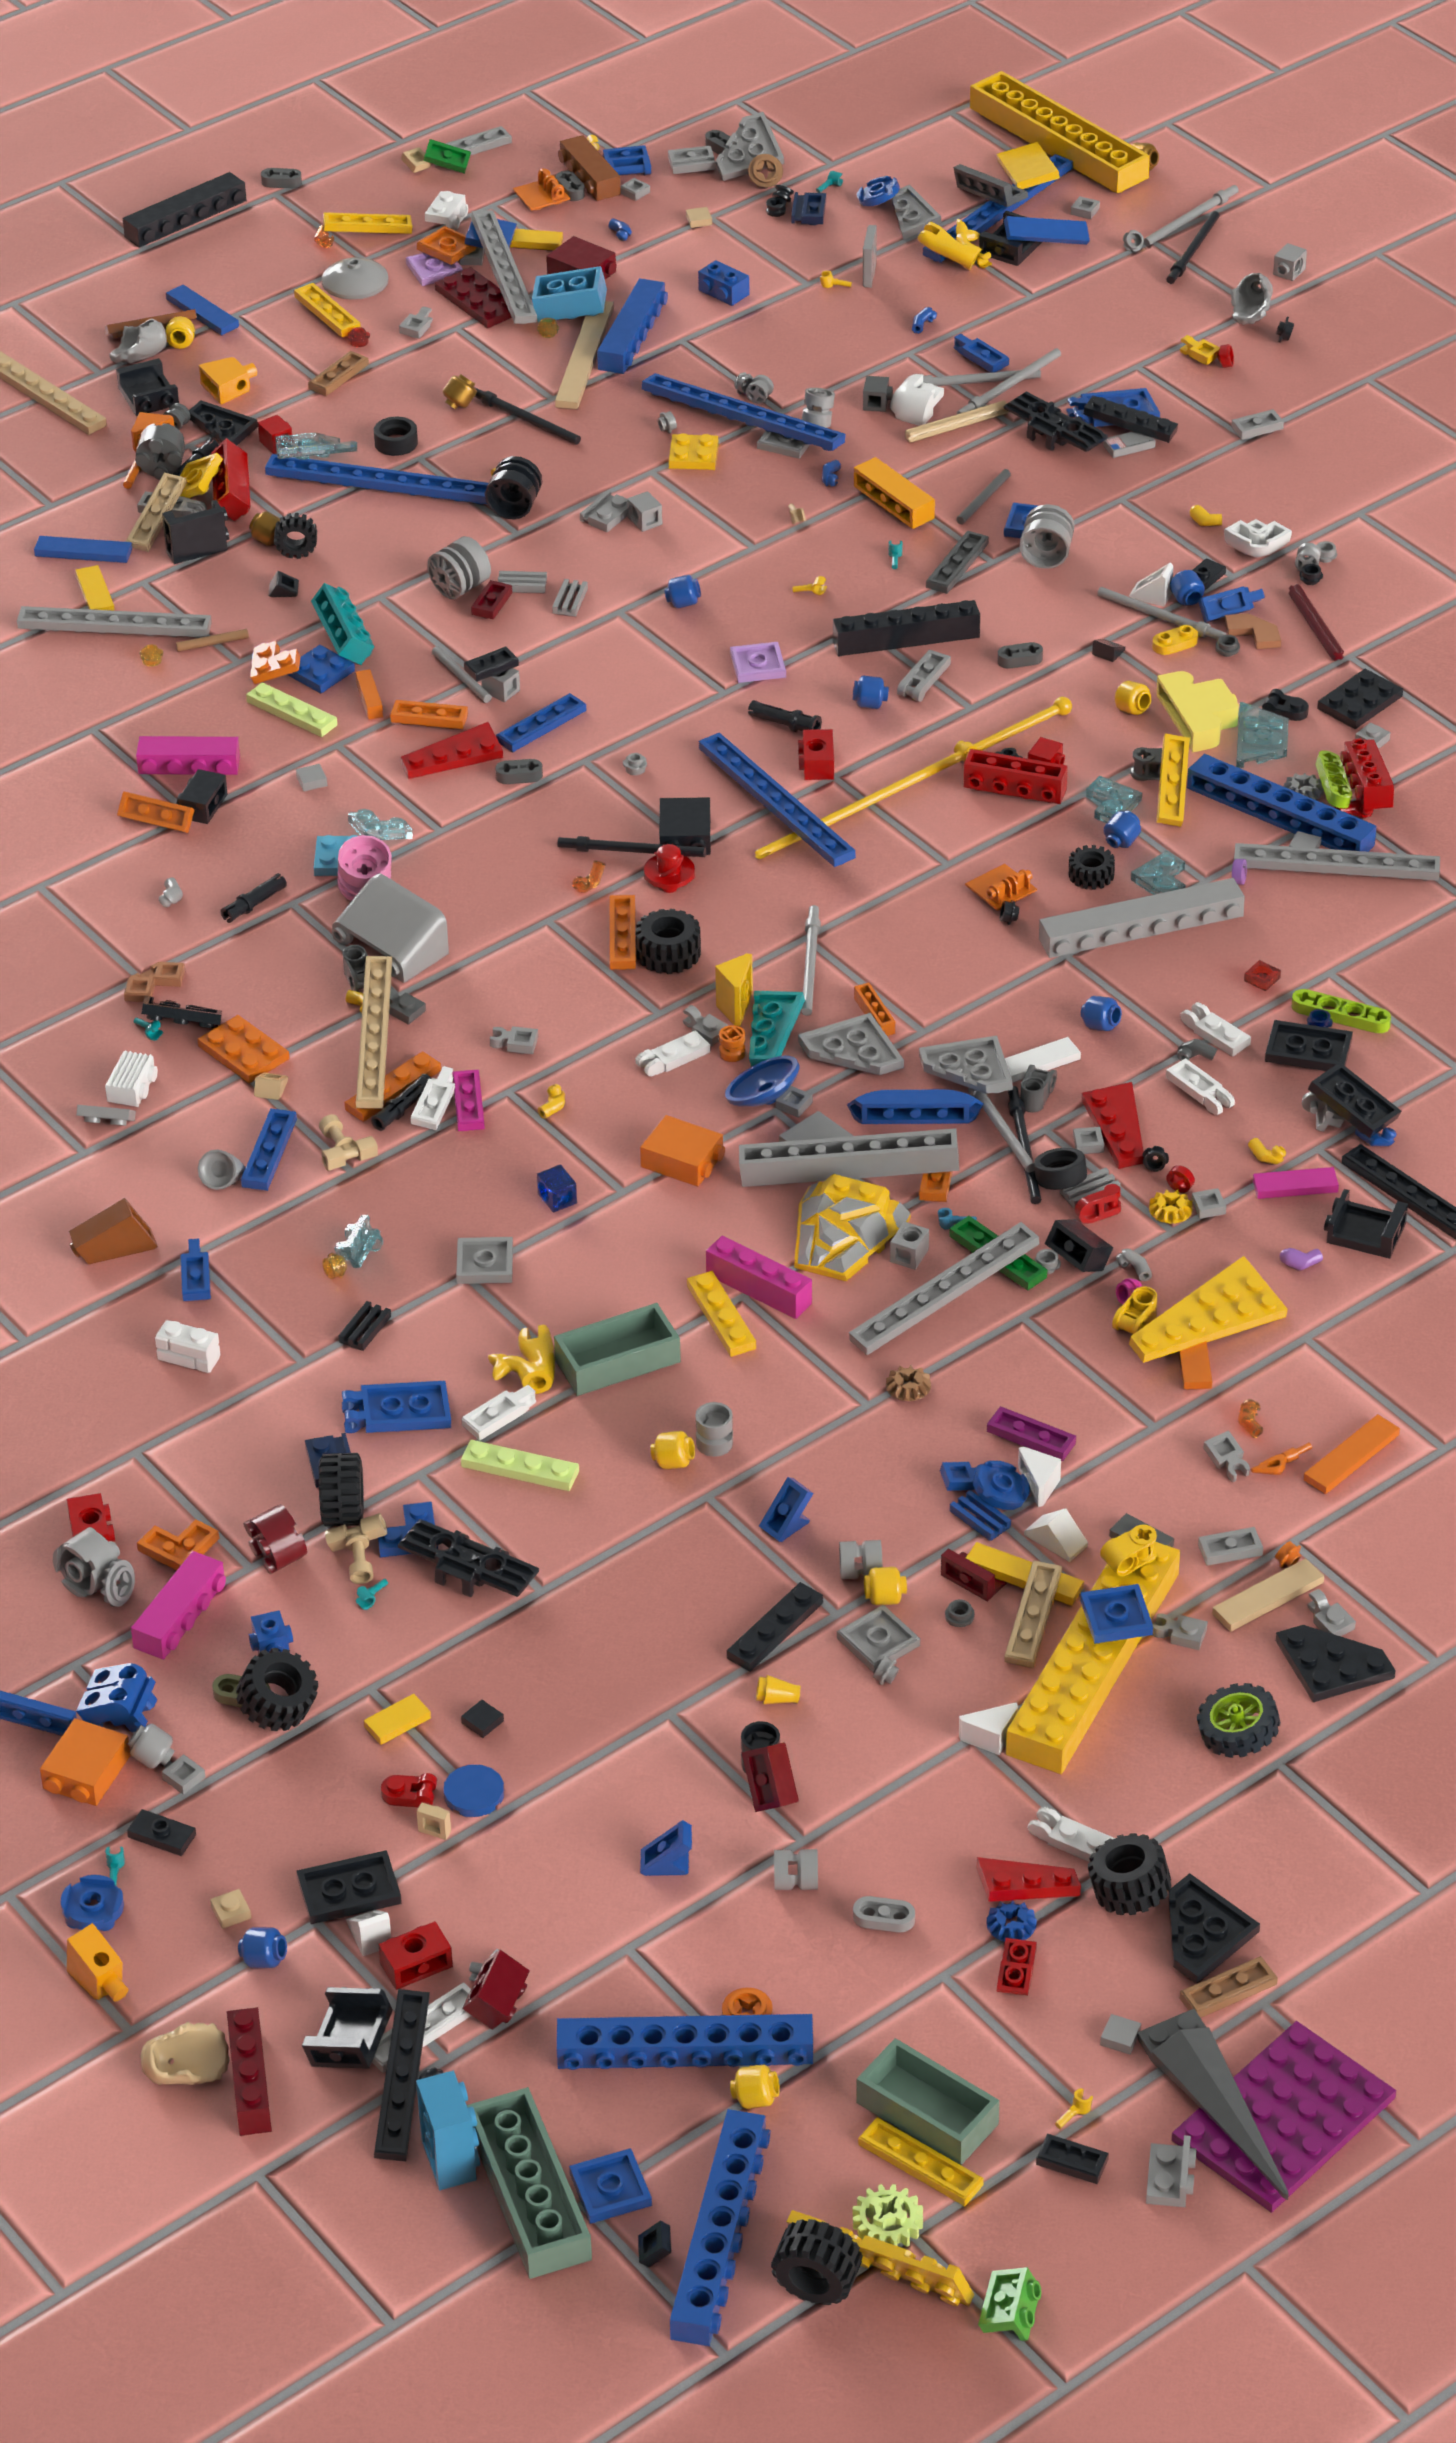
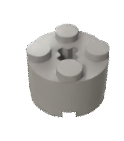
M88 1527L54 1551L53 1565L56 1573L61 1571L65 1579L61 1582L71 1593L78 1597H86L103 1588L101 1580L105 1577L104 1570L109 1568L111 1561L118 1560L117 1557L120 1555V1550L114 1542H108L95 1529Z

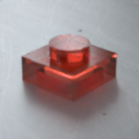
M1261 960L1256 962L1244 974L1245 982L1264 991H1267L1281 978L1280 969Z

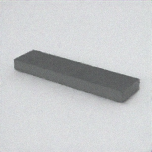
M967 531L926 580V588L948 594L989 544V537Z

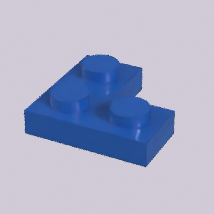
M432 1502L403 1505L405 1526L388 1527L387 1535L378 1538L380 1558L412 1554L398 1548V1544L419 1519L435 1525Z

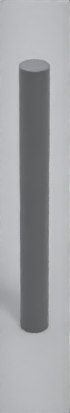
M1004 469L956 518L957 522L961 525L964 524L1011 476L1010 471Z

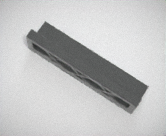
M962 164L953 167L956 184L960 189L1005 207L1028 198L1027 191Z

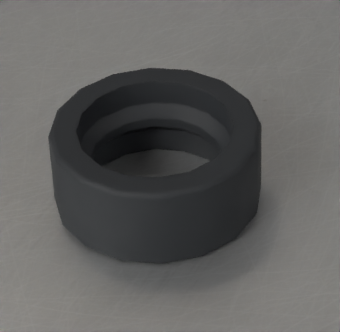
M396 416L382 419L374 427L375 448L379 452L391 456L410 453L418 445L417 425L406 417ZM391 435H405V436H402V437H395V438L387 437V436H391Z
M1075 1148L1048 1150L1040 1154L1034 1161L1036 1180L1039 1186L1045 1189L1060 1190L1071 1188L1082 1183L1087 1178L1085 1155L1082 1151Z

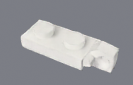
M443 1066L437 1079H428L411 1115V1124L437 1130L454 1094L455 1083H452L454 1078L452 1077L453 1068Z
M529 1385L515 1393H509L506 1390L463 1416L462 1426L480 1441L524 1414L529 1407L535 1404V1390Z

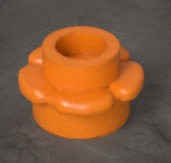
M1291 1541L1284 1544L1275 1555V1559L1280 1564L1279 1566L1283 1568L1285 1565L1290 1567L1296 1564L1302 1556L1299 1553L1301 1546H1296Z

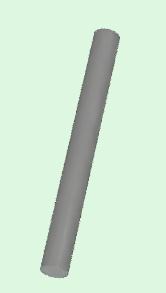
M436 646L433 648L432 654L484 703L491 701L492 696L440 647Z

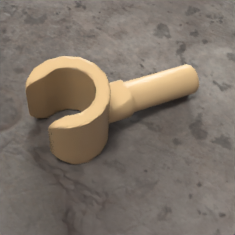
M789 504L792 524L806 521L803 508H796L793 504Z

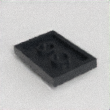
M1365 668L1318 700L1317 709L1357 729L1403 697V688Z
M1274 1020L1265 1052V1062L1328 1071L1340 1062L1346 1066L1353 1031Z
M1341 1062L1314 1079L1308 1087V1090L1316 1095L1319 1100L1326 1103L1339 1116L1346 1119L1368 1138H1371L1398 1119L1402 1112Z
M387 1850L296 1870L297 1880L310 1924L402 1904L401 1894Z

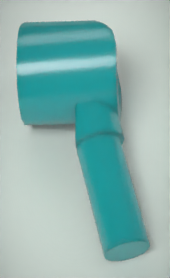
M830 171L825 183L819 186L816 191L821 193L832 184L841 186L843 183V179H840L842 173Z
M892 541L888 542V555L892 557V569L898 568V558L903 555L902 541L897 545L892 544Z
M137 1017L134 1019L135 1024L145 1028V1034L150 1040L156 1041L163 1034V1031L159 1030L161 1026L160 1021L153 1020L150 1023Z
M382 1579L368 1589L365 1586L359 1587L357 1589L359 1598L356 1599V1603L364 1610L371 1608L376 1601L375 1593L388 1585V1581Z
M122 1846L117 1854H111L110 1847H107L105 1850L106 1863L110 1868V1878L114 1881L115 1886L117 1885L119 1868H122L125 1864Z

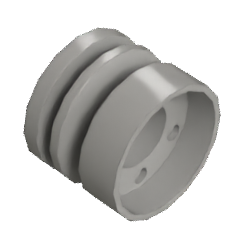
M1046 504L1032 509L1026 517L1019 548L1023 558L1038 568L1049 569L1062 564L1068 557L1075 524L1072 516L1065 509L1056 505Z
M463 536L431 555L427 561V570L436 589L445 597L456 599L471 590V588L489 579L491 565L482 546L476 540Z

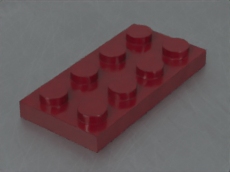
M471 267L435 282V290L486 328L512 318L500 288Z

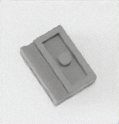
M711 146L668 150V159L673 169V174L716 170V161L714 160Z
M607 491L580 513V521L584 522L586 520L588 525L608 532L628 516L627 498L617 494L613 496L610 491Z

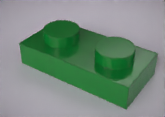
M430 139L423 161L465 174L471 152Z

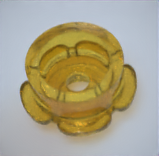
M553 318L541 319L537 327L539 334L545 338L554 337L559 330L557 321Z
M149 644L139 654L143 664L156 666L161 663V656L164 653L156 645Z
M329 1253L328 1257L322 1261L324 1272L330 1279L342 1278L344 1276L347 1264L341 1255Z

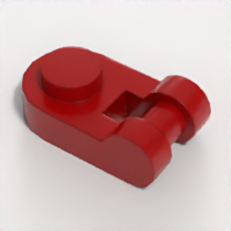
M1108 1184L1104 1187V1190L1081 1198L1075 1206V1214L1080 1221L1089 1224L1119 1214L1121 1212V1201L1118 1200L1121 1196L1120 1186Z
M424 1773L421 1776H389L381 1784L382 1799L385 1803L393 1806L419 1808L421 1803L433 1805L434 1794L432 1791L436 1789L437 1777L430 1773Z

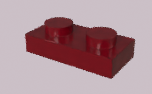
M490 580L471 606V615L494 620L513 593L512 585Z

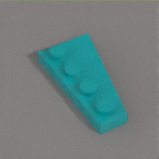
M754 991L755 1001L752 1010V1037L750 1038L749 1051L751 1067L767 1059L782 1055L805 1002L803 992Z

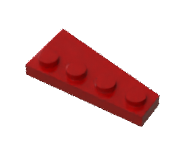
M1132 1082L1083 1092L1081 1101L1095 1127L1101 1128L1103 1141L1118 1169L1143 1164L1144 1150Z

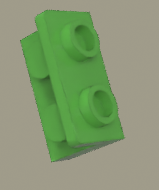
M1028 2267L992 2271L978 2323L983 2333L1014 2330L1021 2341L1029 2339L1031 2327H1033L1035 2322L1034 2315L1037 2303L1041 2298V2286Z

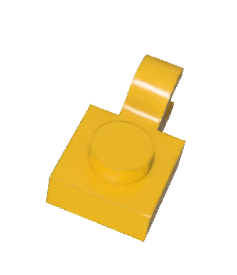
M1189 335L1181 339V342L1186 344L1180 348L1182 354H1189V357L1205 365L1218 358L1217 354L1220 351V347L1204 339L1198 342Z

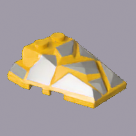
M833 1174L824 1182L819 1181L809 1186L799 1203L794 1268L847 1281L868 1264V1257L875 1251L881 1253L885 1249V1243L895 1236L903 1222H909L911 1213L899 1201L890 1199V1192L886 1187Z

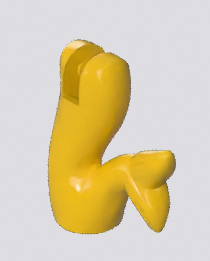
M957 219L956 240L941 226L933 222H928L917 238L921 244L930 250L959 263L967 270L972 268L982 250L980 247L970 243L971 241L979 240L980 234L974 230H968L966 224L960 219Z
M538 1325V1338L532 1339L528 1328L521 1329L518 1336V1345L526 1359L505 1354L488 1355L489 1362L494 1366L492 1373L494 1380H499L511 1371H514L518 1374L523 1387L529 1385L535 1390V1394L548 1391L553 1385L555 1355L551 1333L547 1325Z

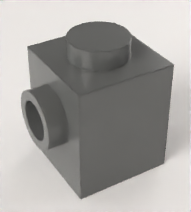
M866 376L863 389V410L886 412L888 400H892L893 387L889 386V377Z

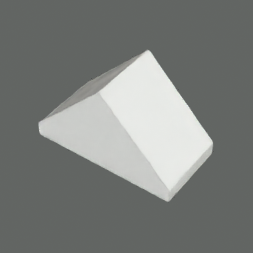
M1168 563L1137 582L1129 596L1142 602L1164 607L1172 595L1170 590V582L1173 578L1172 563Z
M1020 1447L1018 1452V1469L1021 1475L1023 1473L1028 1479L1030 1493L1037 1506H1044L1060 1481L1061 1459L1027 1447Z
M1066 1508L1042 1515L1024 1531L1026 1537L1068 1562H1071L1088 1547V1541Z
M1017 1702L959 1716L960 1740L1000 1755L1006 1746L1007 1729L1018 1713Z
M372 1910L346 1919L362 1956L378 1952V1944L391 1938L388 1912Z

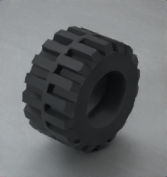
M659 909L657 912H650L648 916L644 915L636 925V956L640 960V964L646 966V969L650 971L655 970L656 973L660 974L662 972L672 974V972L680 973L684 969L692 968V964H696L701 956V934L698 920L694 919L693 915L686 914L685 911H676L675 909Z
M358 1453L323 1454L320 1459L319 1502L321 1520L324 1526H341L344 1524L345 1526H357L361 1524L360 1521L363 1519L364 1485L362 1460Z
M271 1648L269 1653L263 1650L258 1656L255 1655L251 1659L236 1690V1693H238L237 1703L243 1704L240 1710L243 1714L249 1715V1721L260 1723L259 1727L263 1729L268 1726L271 1728V1731H278L279 1727H281L283 1731H286L291 1726L296 1727L299 1725L301 1720L305 1718L317 1696L318 1681L315 1680L317 1676L315 1671L309 1669L311 1664L307 1660L303 1662L300 1659L301 1655L297 1653L295 1655L289 1654L290 1650L287 1649L279 1652L278 1648ZM266 1683L282 1687L289 1696L275 1694L267 1687Z
M1130 1833L1128 1836L1118 1835L1115 1839L1110 1838L1106 1840L1104 1845H1099L1095 1849L1096 1853L1091 1854L1089 1858L1090 1863H1088L1089 1876L1096 1899L1101 1907H1105L1106 1911L1110 1913L1116 1911L1117 1915H1124L1125 1913L1136 1915V1912L1142 1911L1144 1913L1149 1911L1148 1908L1156 1907L1160 1904L1159 1900L1167 1897V1891L1171 1889V1876L1163 1848L1154 1838L1149 1839V1836L1144 1834L1137 1836V1833Z
M802 2219L797 2220L796 2223L792 2222L785 2229L771 2262V2268L773 2269V2276L777 2278V2282L785 2287L786 2291L790 2294H794L799 2299L807 2300L814 2304L831 2305V2303H840L842 2299L845 2300L848 2297L863 2256L862 2252L859 2251L860 2247L858 2244L853 2242V2238L842 2232L840 2228L831 2226L823 2221L818 2222L813 2219L805 2221Z

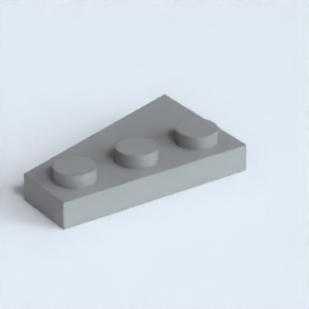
M910 184L899 189L898 193L891 198L903 240L919 234L924 230L928 222H933L937 225L942 223L941 216Z

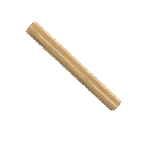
M1003 400L907 429L905 431V438L909 443L1008 414L1009 411L1004 409V405L1007 402Z

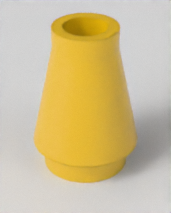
M769 1675L759 1677L756 1701H763V1704L798 1703L801 1686Z

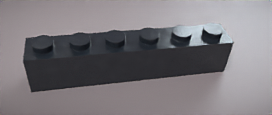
M228 172L123 217L124 237L140 248L246 202L245 182L231 172Z
M964 600L948 604L941 603L933 606L867 613L865 615L844 616L833 619V644L838 657L980 638V612L975 600Z

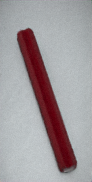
M1299 584L1291 585L1288 594L1333 661L1342 660L1344 658V650Z

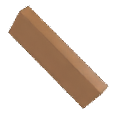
M350 351L309 381L308 388L328 396L368 366L369 360L363 355Z
M1260 1956L1181 1990L1179 1998L1188 2010L1195 2009L1200 2018L1277 1985L1278 1977Z

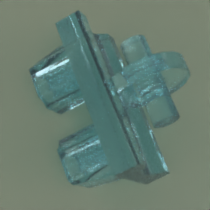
M361 1215L356 1224H348L345 1229L347 1241L338 1242L334 1248L339 1260H350L353 1268H360L368 1253L380 1250L384 1242L380 1231L370 1226L369 1215Z

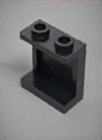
M1005 211L1003 213V224L993 234L983 231L979 235V247L982 249L980 253L990 252V258L1019 266L1042 242L1007 240L1004 225L1006 216H1026Z
M159 358L116 369L118 388L136 416L140 412L151 413L170 408L174 403H179L178 388L175 384H169L163 374V365Z
M217 500L211 501L212 509L175 518L172 511L162 513L166 552L174 564L228 550L227 540H229V532L225 526V521L228 520L227 512L224 507L219 505Z
M710 797L660 798V844L706 847V855H710Z
M1344 1189L1341 1197H1336L1334 1200L1333 1214L1327 1215L1324 1231H1328L1327 1243L1391 1259L1406 1225L1408 1203L1397 1201L1393 1212L1351 1202L1349 1201L1350 1190Z
M328 1987L325 1995L329 2002V2008L317 2036H305L302 2044L304 2052L312 2067L369 2069L393 2011L383 1989Z

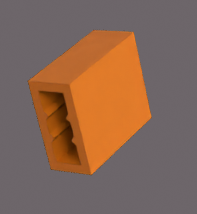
M668 1115L664 1116L640 1146L642 1168L697 1187L705 1178L710 1176L712 1168L725 1155L723 1134Z
M74 1718L40 1767L43 1789L53 1794L73 1798L81 1803L97 1806L131 1756L128 1735Z

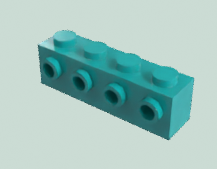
M324 583L311 600V603L338 655L362 665L375 647L370 639L371 635L366 631L363 620L357 614L356 607L349 598V593L341 587L335 588Z

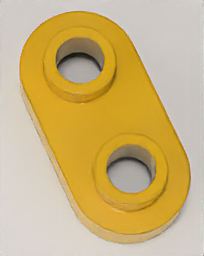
M1182 625L1165 632H1160L1153 637L1152 649L1158 654L1169 655L1194 647L1198 643V631L1190 625Z

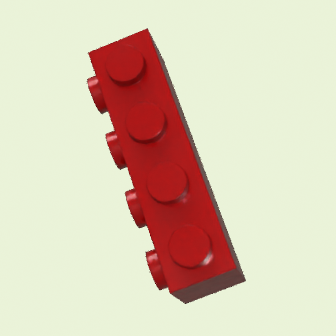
M226 438L211 452V455L218 453L223 458L218 467V473L212 478L213 500H217L219 505L226 509L227 517L236 522L241 516H245L251 507L248 454Z
M1357 738L1352 741H1345L1344 751H1341L1340 759L1343 766H1345L1347 778L1350 777L1351 789H1355L1356 801H1360L1363 810L1393 808L1394 783L1375 740Z
M970 749L964 762L963 787L977 791L998 793L1000 795L1021 797L1023 799L1061 804L1067 790L1068 766Z

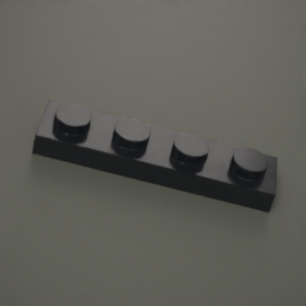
M1092 396L1084 407L1083 415L1167 443L1172 440L1178 429V423L1172 422L1169 419L1160 418L1145 411H1139L1124 404L1106 400L1103 397Z
M799 1582L727 1649V1659L749 1672L752 1671L823 1604V1594Z

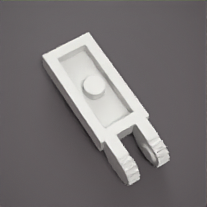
M1196 1002L1192 1005L1191 1011L1184 1010L1180 1013L1181 1021L1194 1030V1033L1232 1057L1251 1045V1036L1213 1012L1210 1013L1208 1007L1204 1004Z
M695 1030L655 1049H647L641 1052L635 1058V1062L639 1067H644L645 1073L652 1077L710 1053V1044Z
M1186 1058L1166 1070V1078L1202 1105L1204 1104L1210 1113L1219 1115L1223 1112L1222 1105L1227 1108L1235 1105L1234 1097L1222 1087V1084Z
M1041 1807L1036 1814L1038 1820L1030 1821L1027 1827L1029 1833L1048 1842V1845L1090 1862L1091 1854L1096 1853L1095 1849L1099 1845H1104L1105 1841L1110 1838L1115 1839L1067 1817H1061L1055 1810L1048 1807Z

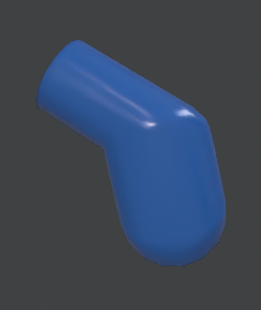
M614 218L610 220L609 229L617 232L616 236L618 239L626 241L632 233L629 225Z
M925 307L914 316L912 331L914 333H921L924 322L926 320L933 322V319L937 317V312L933 311L931 307Z
M838 460L824 464L822 470V482L824 485L834 487L838 484L836 479L839 478L834 474L841 469V463Z
M1389 1127L1383 1128L1382 1134L1376 1133L1371 1138L1359 1132L1357 1128L1355 1130V1134L1370 1146L1389 1147L1395 1142L1394 1138L1397 1135L1396 1131Z

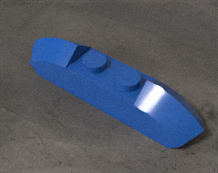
M879 1090L861 1095L848 1103L847 1106L854 1120L860 1124H969L977 1118L984 1103L969 1094L955 1090Z

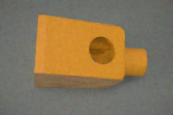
M235 357L203 363L199 365L200 384L220 404H224L250 390L249 378L257 376V369L253 363L243 366Z
M92 1923L67 1939V1972L95 2000H100L107 1994L115 2002L124 1998L129 1989L122 1982L123 1963L96 1926Z

